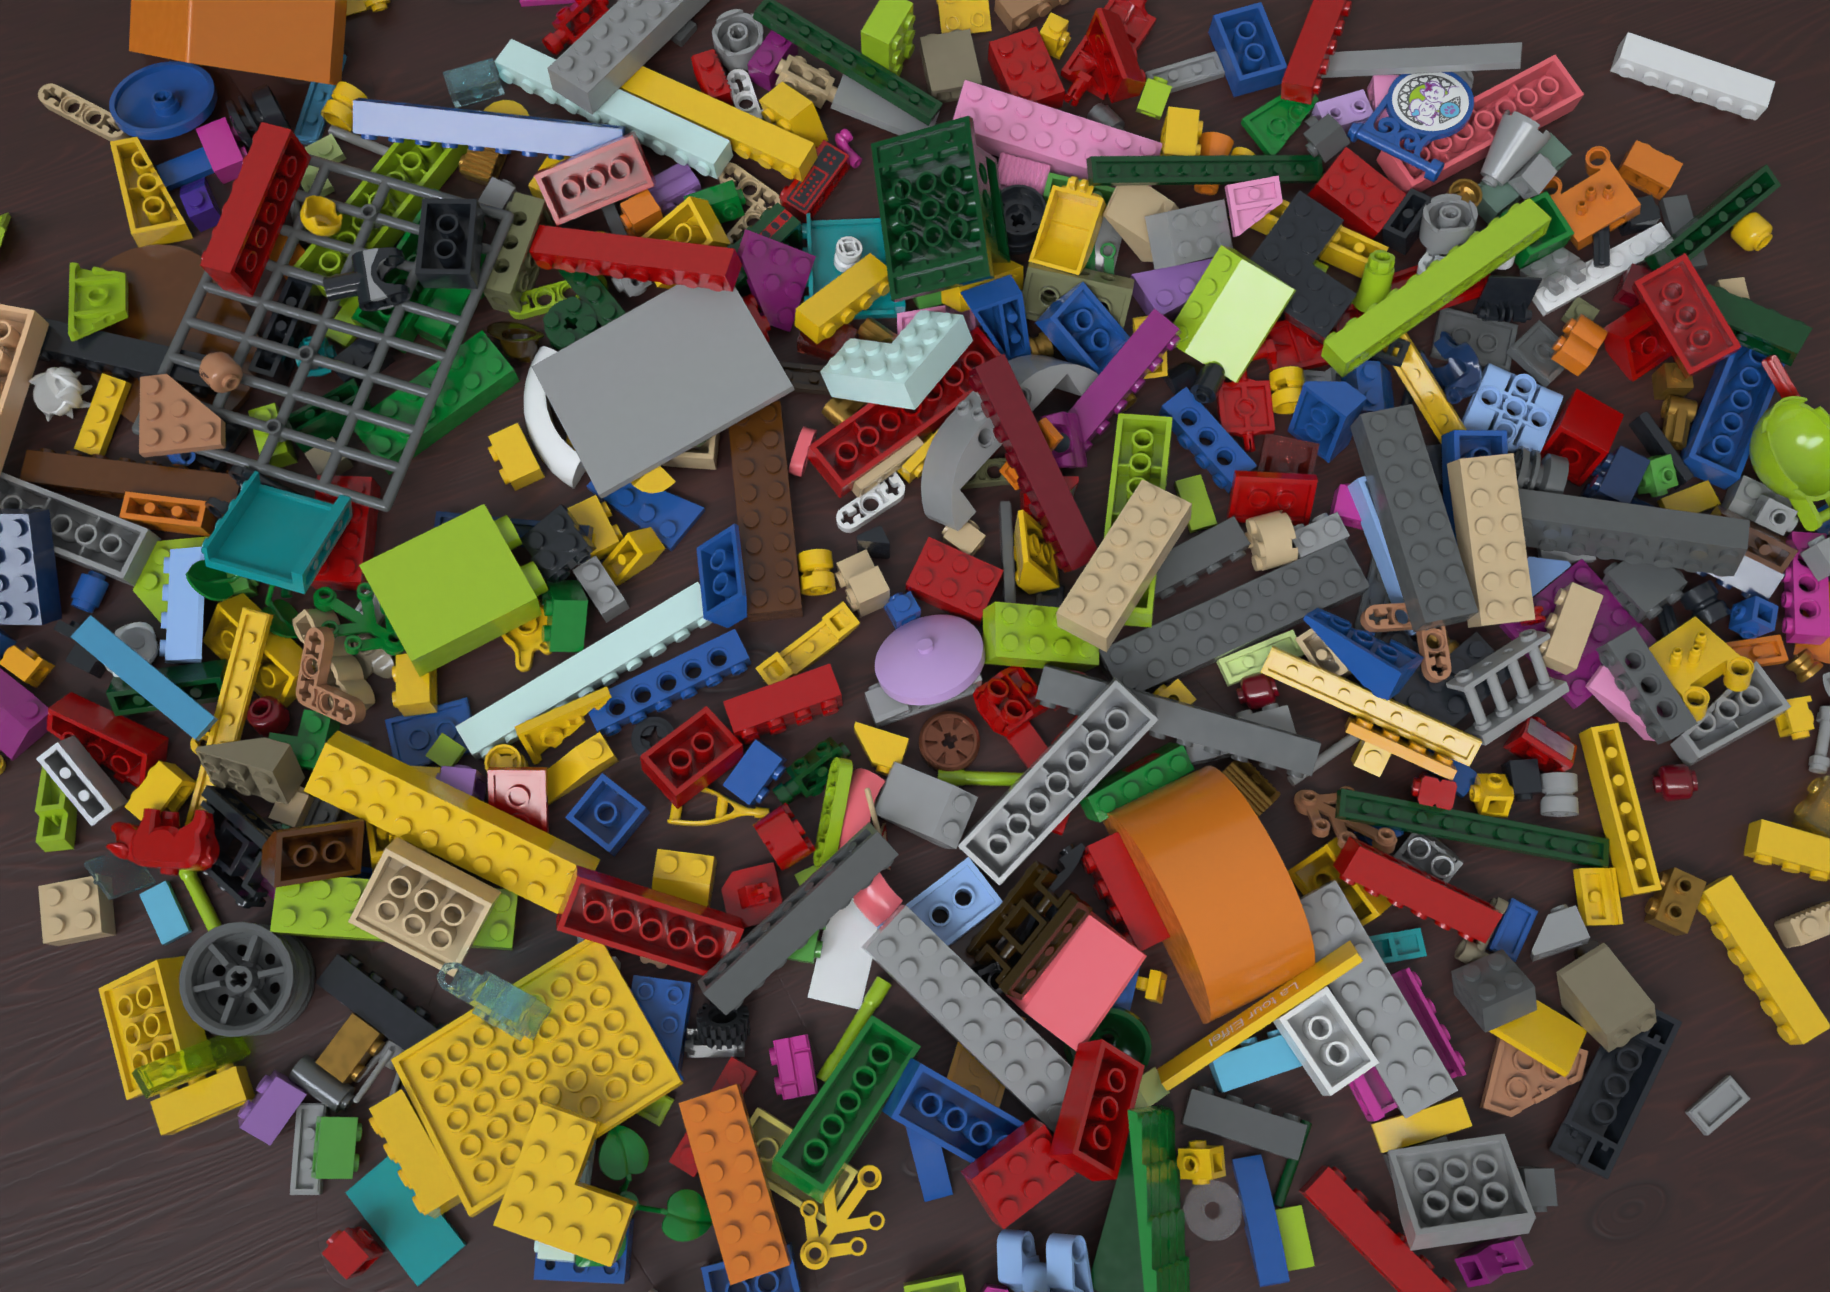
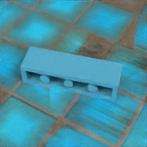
M1275 1029L1267 1032L1268 1038L1257 1041L1255 1036L1240 1043V1048L1229 1050L1211 1062L1209 1067L1218 1092H1226L1300 1067L1302 1064L1279 1030Z

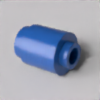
M89 570L88 574L81 573L71 595L73 599L71 606L89 613H93L95 608H99L109 586V583L104 581L106 576Z

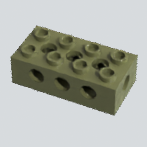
M515 192L512 201H509L506 210L514 214V220L483 291L494 310L509 313L508 310L521 313L522 306L528 304L527 301L521 302V296L525 291L533 289L541 267L536 264L529 250L539 225L557 226L545 199Z
M1029 262L1022 292L1026 319L1037 321L1051 304L1080 282H1084L1099 301L1107 304L1104 307L1118 324L1124 328L1135 279L1086 268L1083 269L1080 275ZM1045 290H1052L1055 294H1047Z

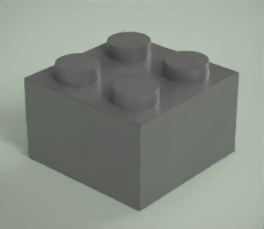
M1503 949L1451 971L1454 995L1485 1033L1537 1010L1535 986Z

